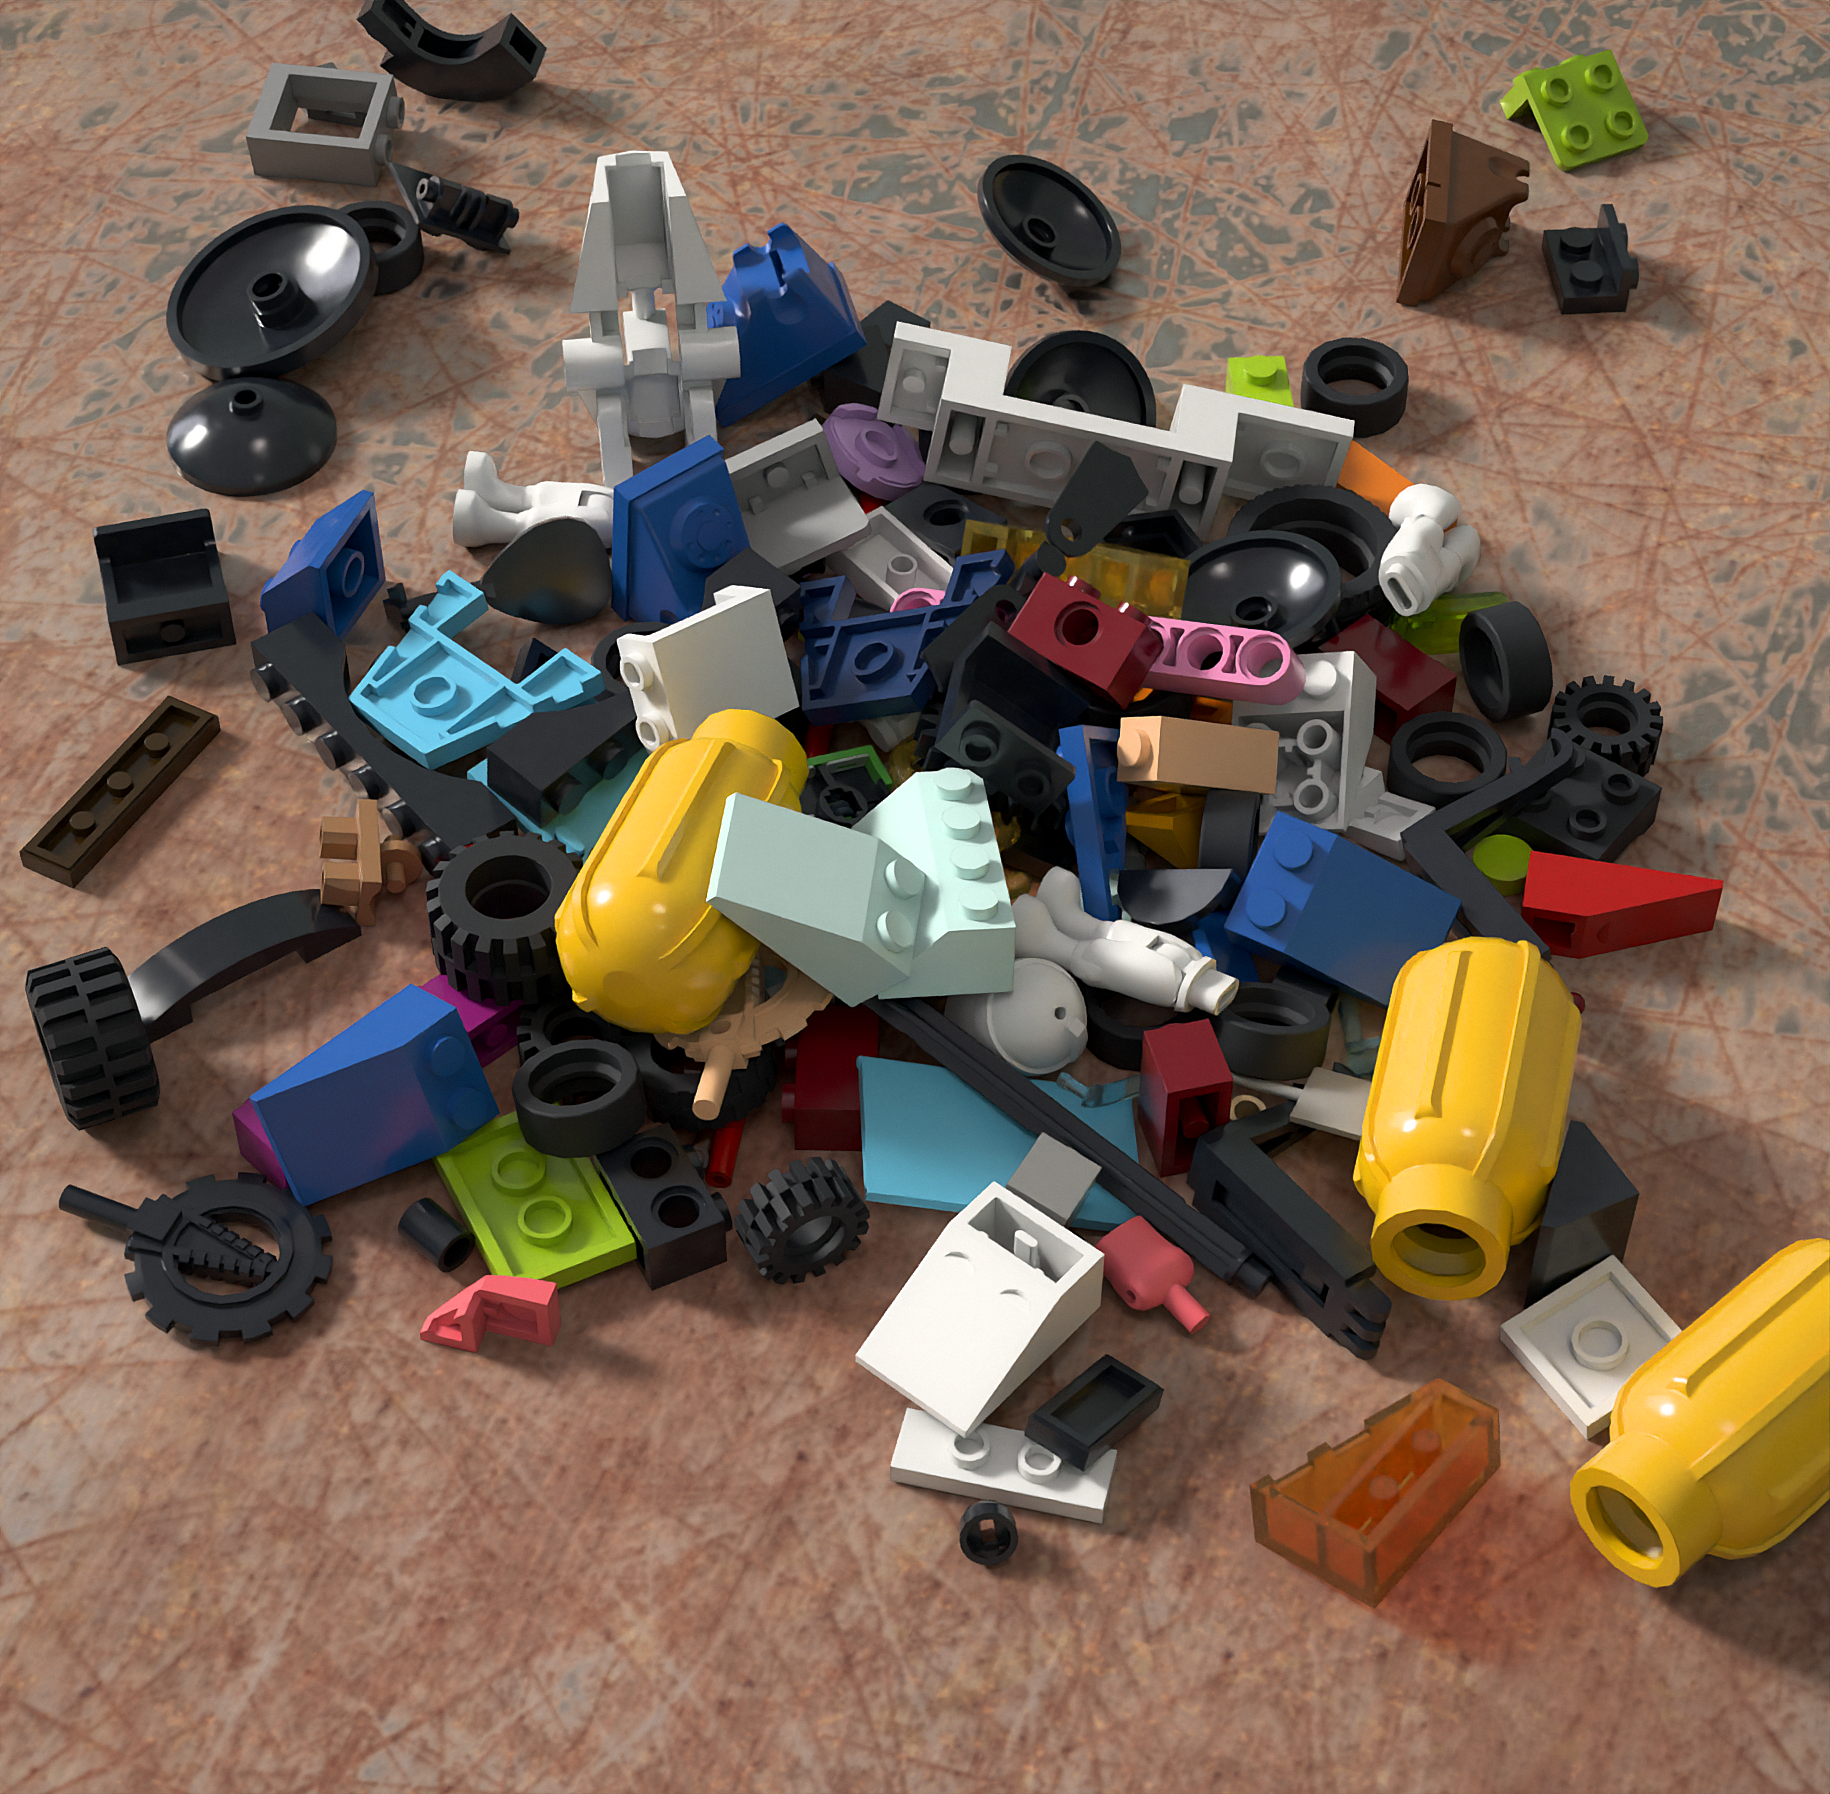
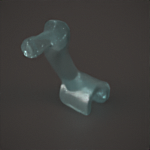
M1343 992L1338 1005V1014L1346 1039L1344 1044L1350 1069L1359 1079L1372 1078L1381 1037L1378 1035L1364 1039L1359 1013L1365 1001Z

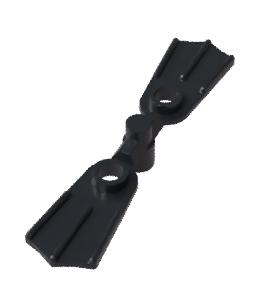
M1099 441L1092 443L1045 519L1044 529L1049 543L1044 540L1036 552L1024 560L1022 566L1013 573L1012 581L1008 586L995 585L986 590L920 653V657L924 659L931 670L940 693L947 694L954 661L990 621L1008 632L1044 572L1056 578L1061 576L1066 569L1065 557L1080 558L1086 555L1149 494L1129 456L1116 452ZM1061 526H1065L1071 531L1073 541L1068 540L1063 535ZM995 606L1005 611L1008 623L1001 621L997 617Z

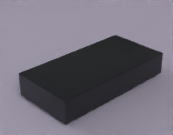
M1105 1354L1029 1416L1024 1436L1084 1472L1159 1408L1164 1389L1112 1356Z

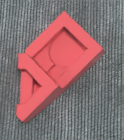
M486 1275L430 1314L421 1329L420 1339L477 1353L485 1332L489 1331L552 1346L561 1326L557 1283L524 1277Z

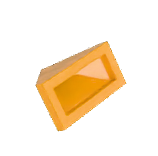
M1168 793L1126 808L1125 813L1126 831L1178 869H1198L1200 834L1206 797Z

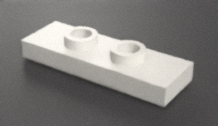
M907 1408L890 1465V1480L988 1501L996 1500L1003 1504L1102 1524L1116 1468L1117 1450H1108L1082 1472L1024 1436L1025 1431L981 1423L968 1437L964 1438L930 1413Z

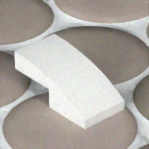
M1364 766L1347 830L1341 833L1374 851L1402 861L1406 856L1400 832L1420 819L1436 812L1435 807L1385 792L1382 771Z

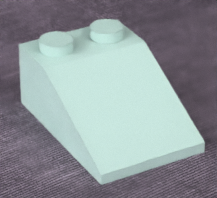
M736 792L726 799L706 902L850 1007H854L910 978L926 873L880 838Z

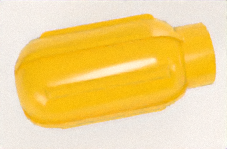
M727 709L710 715L697 727L691 739L679 738L666 742L657 747L645 760L555 914L556 945L561 966L567 982L573 989L572 1000L582 1010L586 1012L593 1011L605 1021L632 1032L654 1034L670 1032L683 1035L690 1034L709 1025L721 1011L727 997L733 992L740 977L750 967L762 943L706 902L726 799L737 792L802 813L799 798L804 791L809 775L806 753L794 734L778 721L753 710Z
M1467 937L1445 943L1432 950L1420 951L1410 958L1400 969L1393 984L1363 1119L1362 1136L1353 1181L1358 1192L1366 1198L1370 1208L1376 1215L1370 1240L1374 1263L1388 1280L1407 1292L1428 1299L1459 1301L1481 1296L1498 1285L1506 1270L1510 1246L1519 1245L1541 1225L1554 1176L1558 1168L1582 1027V1017L1579 1009L1574 1005L1572 994L1559 974L1547 961L1540 957L1538 947L1528 941L1513 943L1501 938Z
M1822 1238L1799 1240L1778 1251L1636 1369L1618 1391L1611 1413L1610 1443L1577 1470L1570 1482V1499L1579 1524L1593 1545L1614 1567L1635 1581L1656 1588L1672 1585L1706 1554L1728 1560L1757 1556L1784 1540L1830 1499V1240Z

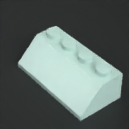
M960 768L916 772L851 828L852 830L880 838L926 873L910 978L879 993L878 998L890 999L1012 992L1016 925L983 779L970 770Z

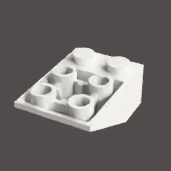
M1355 651L1297 655L1306 670V683L1302 692L1294 700L1284 705H1268L1233 700V726L1279 732L1275 795H1260L1259 836L1267 834L1277 811L1332 833L1346 832L1373 737L1377 676ZM1274 659L1268 662L1262 668L1260 678H1268L1275 675L1280 670L1283 659Z
M994 1181L949 1222L857 1352L856 1362L959 1435L966 1438L1100 1307L1105 1254Z

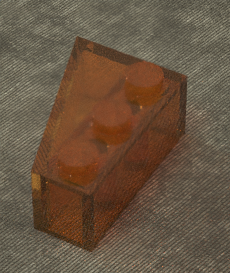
M1440 1378L1431 1381L1365 1419L1363 1431L1333 1448L1327 1442H1324L1307 1452V1463L1275 1481L1268 1474L1249 1485L1255 1541L1375 1609L1501 1466L1499 1409Z

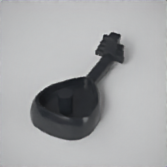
M572 516L554 517L532 525L520 533L492 560L479 581L470 583L484 593L487 604L493 609L524 620L551 625L572 624L592 618L608 604L612 595L610 561L602 540L589 523L582 518ZM403 582L397 583L387 589L389 598L382 600L387 619L400 622L402 630L405 629V632L408 633L411 629L408 619L419 605L428 607L438 594V591L409 598L406 596Z

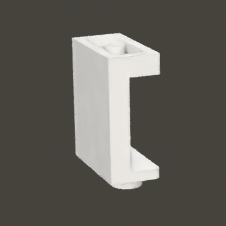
M731 585L714 593L716 605L651 635L626 634L617 639L621 656V675L630 689L637 715V734L649 755L666 742L679 738L691 739L697 727L710 715L727 709L753 710L774 719L799 707L770 589Z

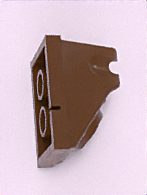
M1432 119L1403 204L1396 303L1417 307L1419 301H1430L1461 278H1468L1475 274L1488 259L1505 256L1508 253L1509 240L1503 239L1501 235L1510 229L1509 213L1512 208L1528 200L1529 185L1517 179L1520 176L1529 177L1530 164L1528 160L1453 131L1452 123Z

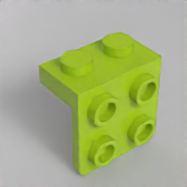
M1611 49L1589 56L1579 54L1566 59L1557 66L1544 70L1537 67L1525 71L1514 78V86L1499 101L1507 120L1528 113H1534L1555 164L1563 171H1569L1639 149L1648 141V132Z

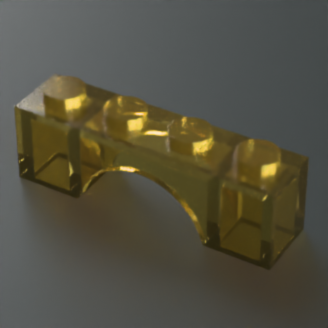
M966 519L961 556L1006 549L1016 565L1015 572L1022 566L1025 559L1036 552L1044 540L1048 543L1049 541L1047 540L1045 530L1014 524ZM1064 535L1068 540L1073 541V536ZM1099 542L1090 552L1080 558L1065 557L1066 569L1058 577L1059 580L1066 582L1070 575L1084 580L1101 592L1102 596L1099 601L1115 609L1122 601L1132 605L1147 616L1181 620L1191 560ZM1012 576L1010 577V579H1009L1008 582L1006 583L1007 586H1008V585L1010 584V582L1012 581Z

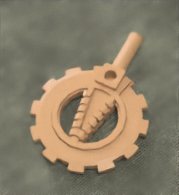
M761 943L750 967L740 977L733 992L727 997L721 1011L709 1025L687 1035L670 1032L653 1033V1035L668 1050L679 1046L685 1049L687 1057L694 1058V1061L705 1062L692 1110L700 1119L713 1120L719 1115L731 1071L746 1069L749 1058L760 1056V1051H762L761 1045L780 1037L786 1040L808 1026L806 1019L815 1010L823 1011L834 994L764 943ZM765 966H774L784 970L787 974V979L782 988L765 1002Z

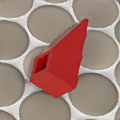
M1531 851L1520 916L1550 948L1551 955L1582 959L1713 930L1724 880Z

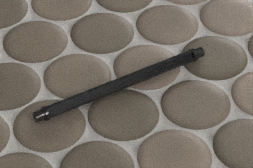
M877 994L862 1002L899 1032L906 1033L916 1041L920 1048L1028 1131H1033L1038 1136L1043 1132L1101 1166L1102 1169L1095 1181L1098 1185L1137 1215H1141L1159 1232H1164L1177 1242L1180 1248L1228 1285L1236 1283L1254 1298H1257L1267 1287L1274 1274L1254 1259L1255 1252L1204 1213H1199L1189 1206L1183 1197L921 997L879 999Z

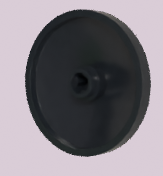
M296 205L258 214L220 234L207 244L183 270L173 287L167 305L166 324L169 336L185 362L193 370L214 380L223 381L239 377L274 378L289 373L312 362L334 347L353 329L364 315L373 298L378 282L379 269L376 253L360 225L347 214L333 208L317 205Z

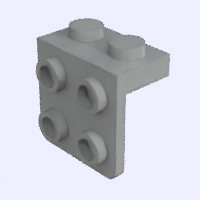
M817 419L811 420L725 460L751 549L787 576L836 551L850 548L856 542L868 537L872 532L868 517L838 472L825 432Z

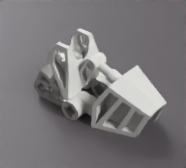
M627 151L597 158L580 262L569 314L589 312L591 338L562 340L567 392L578 391L599 431L604 487L614 489V486L633 477L629 434L637 437L659 438L684 430L685 447L707 435H710L717 441L715 406L726 380L729 378H740L741 376L736 326L707 327L706 303L727 300L671 158L668 152ZM657 288L662 289V294L674 293L680 361H672L665 308L655 309L654 292ZM627 291L632 294L633 311L622 312L628 365H624L618 319V298L628 297Z

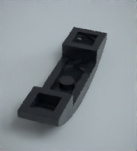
M307 889L273 895L248 903L194 928L150 957L127 977L146 1030L149 1044L192 1023L193 1018L190 1004L294 951L307 964L362 936L361 927L342 905L321 904L320 889Z

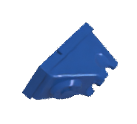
M784 222L767 231L770 239L765 246L754 247L746 243L733 252L734 264L722 286L727 301L710 302L706 307L708 328L736 326L738 335L741 376L740 378H729L726 380L715 406V418L724 429L868 345L843 274L833 261L827 263Z
M710 435L614 486L611 608L625 622L634 619L637 622L657 621L673 625L700 613L704 602L706 578L746 547L751 548L729 470L724 460V448Z

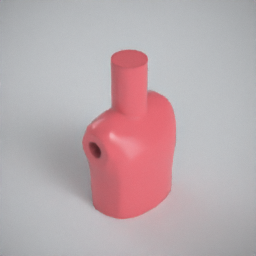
M1141 1215L1133 1217L1113 1229L1094 1246V1248L1105 1254L1103 1275L1109 1280L1118 1295L1131 1308L1146 1311L1163 1304L1191 1335L1201 1330L1210 1320L1211 1315L1185 1289L1193 1280L1195 1273L1191 1258L1183 1250L1161 1236Z

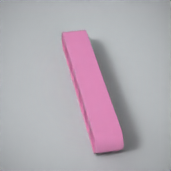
M927 588L907 590L894 601L890 612L938 605L943 601L946 591ZM995 606L997 617L1001 621L1008 623L1005 611ZM1148 616L1153 621L1149 629L1164 645V648L1144 678L1140 688L1268 705H1284L1294 700L1304 688L1306 683L1305 667L1293 649L1279 634L1263 630ZM1099 626L1090 627L1085 630L1079 638L1078 645L1090 642L1096 636ZM1223 651L1221 660L1215 667L1209 670H1201L1203 660L1209 654ZM1274 659H1283L1280 670L1275 675L1268 678H1260V672L1268 662Z

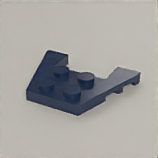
M1001 549L957 557L943 601L938 605L848 619L857 591L846 575L799 583L801 586L800 603L803 606L804 622H799V632L805 639V656L800 658L802 711L813 727L921 712L938 685L924 659L920 657V653L986 590L995 585H1006L1016 567L1007 550Z

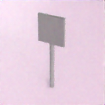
M1315 1067L1304 1089L1271 1080H1261L1231 1072L1234 1080L1233 1084L1296 1101L1297 1103L1290 1115V1122L1357 1141L1361 1140L1362 1124L1372 1082Z

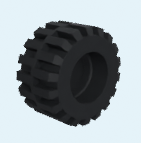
M514 831L500 832V837L491 839L485 834L473 838V845L468 848L459 845L450 851V861H440L433 870L434 880L428 881L426 888V908L432 950L440 975H447L448 984L457 992L468 989L470 999L482 1003L487 998L495 999V1006H510L511 1001L523 1000L524 1005L538 1003V996L547 993L553 998L564 992L563 983L567 982L561 966L556 945L555 914L583 867V860L576 852L567 853L566 844L555 838L549 842H544L542 834L528 832L525 836H515ZM509 917H519L514 919H504Z
M103 947L28 970L25 991L46 1063L66 1118L80 1131L158 1106L160 1083L155 1061L133 991L119 958L108 947Z

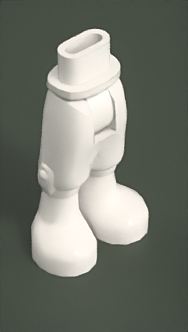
M469 451L465 464L463 490H458L454 504L453 542L455 545L478 547L490 543H510L520 533L538 522L554 517L572 516L584 519L597 531L605 549L612 548V488L589 483L543 481L537 485L526 487L508 484L499 479L492 456L485 452Z
M1426 484L1409 486L1398 494L1390 507L1389 519L1392 525L1395 526L1397 534L1388 544L1382 556L1378 578L1385 596L1395 610L1403 616H1410L1427 610L1429 605L1444 592L1449 593L1454 587L1463 584L1472 576L1480 557V539L1475 528L1470 525H1461L1444 533L1443 530L1456 521L1462 512L1461 503L1452 494L1436 486Z
M1058 866L1051 868L1045 875L1036 898L1025 893L1019 896L1012 905L1016 925L1015 959L1027 957L1045 959L1061 966L1065 971L1071 972L1073 976L1081 979L1089 986L1116 991L1158 1006H1171L1175 1008L1173 1011L1184 1013L1190 1012L1193 1008L1197 1007L1217 1016L1231 1003L1237 993L1239 980L1216 971L1215 959L1207 956L1203 957L1196 948L1171 934L1146 928L1127 920H1117L1115 922L1101 921L1084 912L1080 907V880L1072 872Z

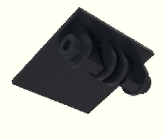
M390 161L388 167L399 187L400 194L403 196L414 218V223L419 229L432 236L440 237L444 234L463 240L467 245L476 250L486 251L489 248L501 253L510 254L511 249L503 234L507 228L513 229L519 220V210L513 207L510 200L488 193L485 196V193L481 190Z

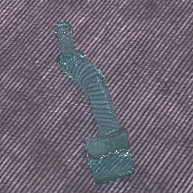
M1062 1072L1057 1078L1056 1084L1059 1088L1066 1089L1083 1099L1082 1107L1097 1108L1139 1096L1140 1074L1107 1084L1094 1083L1089 1088L1072 1078V1075L1067 1072Z

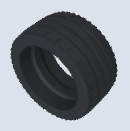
M1299 484L1266 491L1264 494L1256 496L1255 499L1249 500L1246 505L1241 507L1240 511L1236 512L1235 517L1231 520L1226 537L1259 530L1285 531L1303 535L1323 545L1334 556L1339 567L1356 577L1352 581L1342 583L1341 602L1334 614L1340 632L1366 614H1369L1386 627L1388 626L1394 607L1385 596L1378 577L1382 556L1388 544L1397 533L1391 520L1387 518L1384 512L1380 511V508L1374 506L1369 500L1367 501L1361 496L1354 495L1350 491L1346 492L1340 488ZM1331 638L1299 648L1301 654H1315L1318 647Z

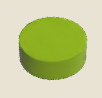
M1492 835L1477 843L1473 850L1472 863L1502 896L1515 895L1524 890L1530 852L1533 850L1526 842L1517 837Z

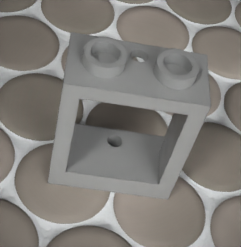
M272 63L246 134L254 175L376 187L383 166H388L392 160V137L395 129L402 128L405 118V102L403 97H397L394 76L392 74ZM298 108L354 114L355 112L367 113L359 139L290 132Z

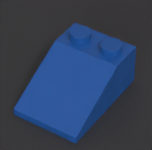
M1277 811L1228 916L1224 930L1231 945L1280 966L1286 965L1339 987L1341 992L1388 1011L1393 984L1402 966L1418 952L1432 950L1445 944L1463 903L1457 897L1337 834Z
M413 984L406 986L249 1097L294 1197L304 1207L446 1153L500 1114L457 1008Z

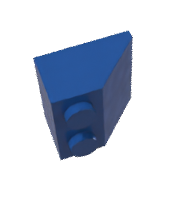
M362 490L318 518L303 539L297 540L293 544L287 561L274 578L271 577L266 581L261 592L260 607L265 612L268 633L313 611L344 641L386 581L374 492Z

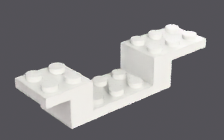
M898 321L877 415L878 420L933 431L923 481L1049 508L1053 507L1091 444L1099 441L1110 449L1129 456L1139 477L1149 491V494L1128 515L1177 509L1199 539L1206 542L1222 494L1253 500L1256 496L1262 495L1266 491L1284 488V486L1311 484L1335 488L1353 438L1355 422L1354 420L1183 384L1169 431L1004 396L1003 392L1012 346Z

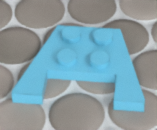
M448 570L435 584L438 594L429 606L419 605L408 619L411 629L397 647L388 645L348 699L360 721L427 769L434 770L495 742L531 713L566 710L599 695L606 687L601 671L566 648L519 684H515L455 643L451 638L487 612L489 608L482 591Z

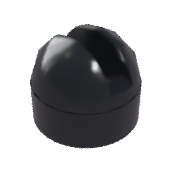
M996 1500L980 1501L969 1505L962 1514L958 1525L959 1542L962 1552L969 1560L980 1565H995L1007 1560L1014 1553L1018 1544L1017 1526L1014 1516L1006 1506ZM993 1520L997 1540L983 1542L981 1521Z

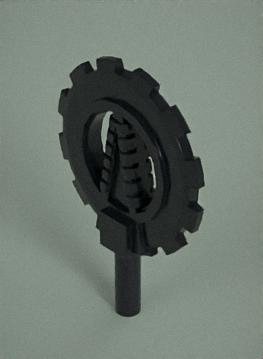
M238 1172L237 1179L215 1181L214 1174L186 1182L188 1190L172 1199L165 1194H162L156 1201L146 1197L138 1209L72 1184L67 1185L60 1196V1210L127 1234L128 1240L124 1257L126 1260L134 1262L135 1271L124 1274L132 1301L144 1299L150 1308L145 1313L146 1320L166 1334L173 1327L189 1333L190 1343L219 1346L220 1338L243 1336L244 1344L272 1336V1326L280 1323L287 1317L295 1323L315 1304L314 1299L309 1295L312 1293L316 1283L327 1284L332 1271L333 1256L323 1255L322 1244L332 1241L330 1228L324 1215L321 1214L313 1217L306 1208L307 1206L304 1207L295 1199L290 1186L282 1190L273 1185L266 1184V1175ZM240 1221L256 1224L266 1230L279 1245L280 1255L278 1261L276 1256L269 1252L265 1253L264 1249L257 1245L253 1246L251 1241L246 1238H240V1235L234 1231H228V1228L221 1223ZM195 1273L196 1277L207 1278L209 1275L211 1280L221 1281L225 1278V1281L228 1283L236 1284L240 1281L241 1285L251 1287L255 1284V1287L241 1293L227 1295L202 1292L187 1283L182 1274L191 1276Z

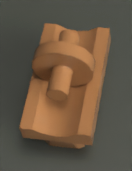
M358 799L355 818L322 816L318 838L319 858L352 860V863L323 862L320 884L321 904L354 906L355 921L359 925L374 926L376 919L374 895L381 890V885L387 886L388 891L392 893H399L405 889L407 884L414 882L423 870L421 852L416 846L403 841L399 835L395 834L387 836L383 843L379 842L377 800Z

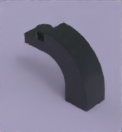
M365 0L356 19L365 28L370 37L379 41L387 49L380 63V66L385 71L410 88L438 99L478 103L510 95L536 78L547 50L543 43L513 13H510L489 29L470 35L448 33L432 26L420 17L404 0Z

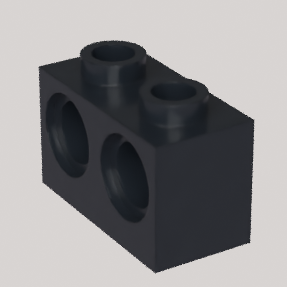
M668 1122L634 1135L631 1139L613 1150L593 1155L595 1170L636 1242L637 1258L634 1260L651 1291L727 1262L726 1232L733 1229L732 1218L727 1204L719 1192L712 1194L708 1192L703 1183L704 1171L696 1150L690 1143L682 1146Z

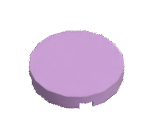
M858 403L839 405L821 426L825 432L839 474L856 488L873 497L889 501H895L919 487L923 481L922 477L925 473L926 464L922 459L919 444L908 430L899 424H895L891 428L885 422L878 420V409Z

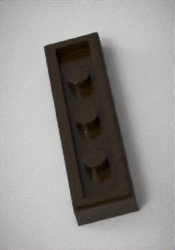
M168 695L19 851L23 867L74 889L220 733L221 728L218 716Z

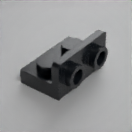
M1601 204L1597 228L1570 227L1567 229L1544 230L1541 247L1561 315L1626 312L1629 291L1636 289L1638 286L1639 266L1637 258L1629 256L1627 250V227L1625 223L1618 222L1613 204Z

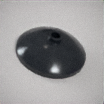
M1007 155L993 161L979 179L977 187L978 204L989 233L1000 248L1027 271L1059 285L1091 286L1105 280L1117 266L1121 256V240L1114 220L1099 198L1069 172L1053 163L1033 156Z
M1070 330L1051 334L1025 350L1006 376L1004 396L1055 407L1061 406L1064 409L1156 428V401L1145 369L1128 348L1107 335L1086 330Z
M239 377L212 384L186 401L170 421L167 429L166 444L173 467L192 485L215 494L252 497L280 492L312 477L332 456L337 444L338 434L336 419L331 406L313 389L283 377Z
M1259 530L1234 534L1197 549L1184 558L1171 571L1160 592L1159 611L1161 618L1270 631L1279 634L1292 649H1295L1315 636L1337 611L1343 592L1340 568L1328 549L1315 540L1303 535L1275 530ZM1223 651L1209 654L1206 658L1220 661Z

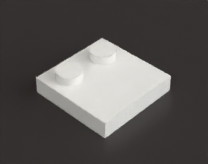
M1614 1255L1609 1256L1500 1325L1501 1341L1586 1440L1610 1426L1611 1413L1618 1391L1634 1371L1682 1332Z

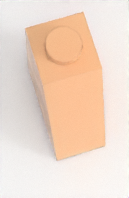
M1165 716L1121 718L1120 738L1117 744V781L1195 796H1206L1209 789L1258 792L1260 795H1275L1279 732Z

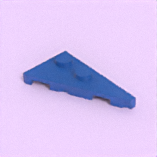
M1088 725L1059 729L1061 746L1058 747L1056 754L1076 767L1075 779L1067 787L1070 809L1066 812L1065 827L1068 839L1075 846L1084 912L1101 921L1115 922L1122 920V909L1118 904L1112 905L1109 876L1119 874V870H1124L1127 830L1125 813L1128 806L1129 787L1125 783L1117 781L1116 753L1120 729Z

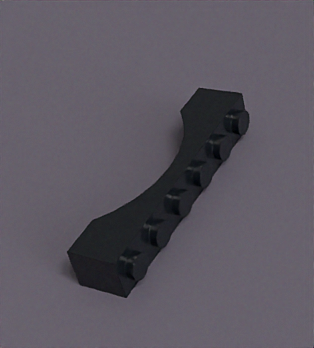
M746 547L706 578L704 602L700 612L715 606L714 593L731 585L770 589L783 643L796 631L800 622L801 586L750 547ZM630 690L594 704L562 711L531 713L487 747V786L540 829L559 814L567 815L572 812L589 790L603 779L611 780L624 769L628 760L645 747L637 734V715Z
M313 611L251 642L255 668L250 671V676L260 697L266 702L273 700L283 711L291 729L298 736L305 734L316 745L317 751L325 765L332 771L339 769L347 777L358 799L377 800L378 811L383 815L392 835H399L403 841L407 840L419 849L422 855V864L431 876L434 877L433 870L440 861H450V851L459 845L467 846L473 844V838L485 834L489 839L500 837V832L514 831L515 836H519L517 817L481 781L452 777L421 767L392 752L370 734L354 713L348 699L351 695L352 686L345 643Z

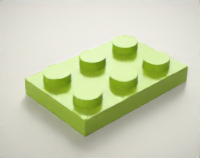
M558 1101L553 1103V1105L560 1106ZM516 1111L489 1121L450 1151L432 1158L465 1225L475 1236V1244L491 1275L524 1277L557 1283V1289L637 1258L636 1242L589 1157L559 1158L541 1154L525 1142L519 1127Z

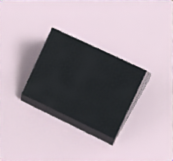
M1570 1120L1540 1228L1523 1309L1529 1308L1611 1255H1614L1621 1264L1623 1263L1640 1193L1586 1124Z

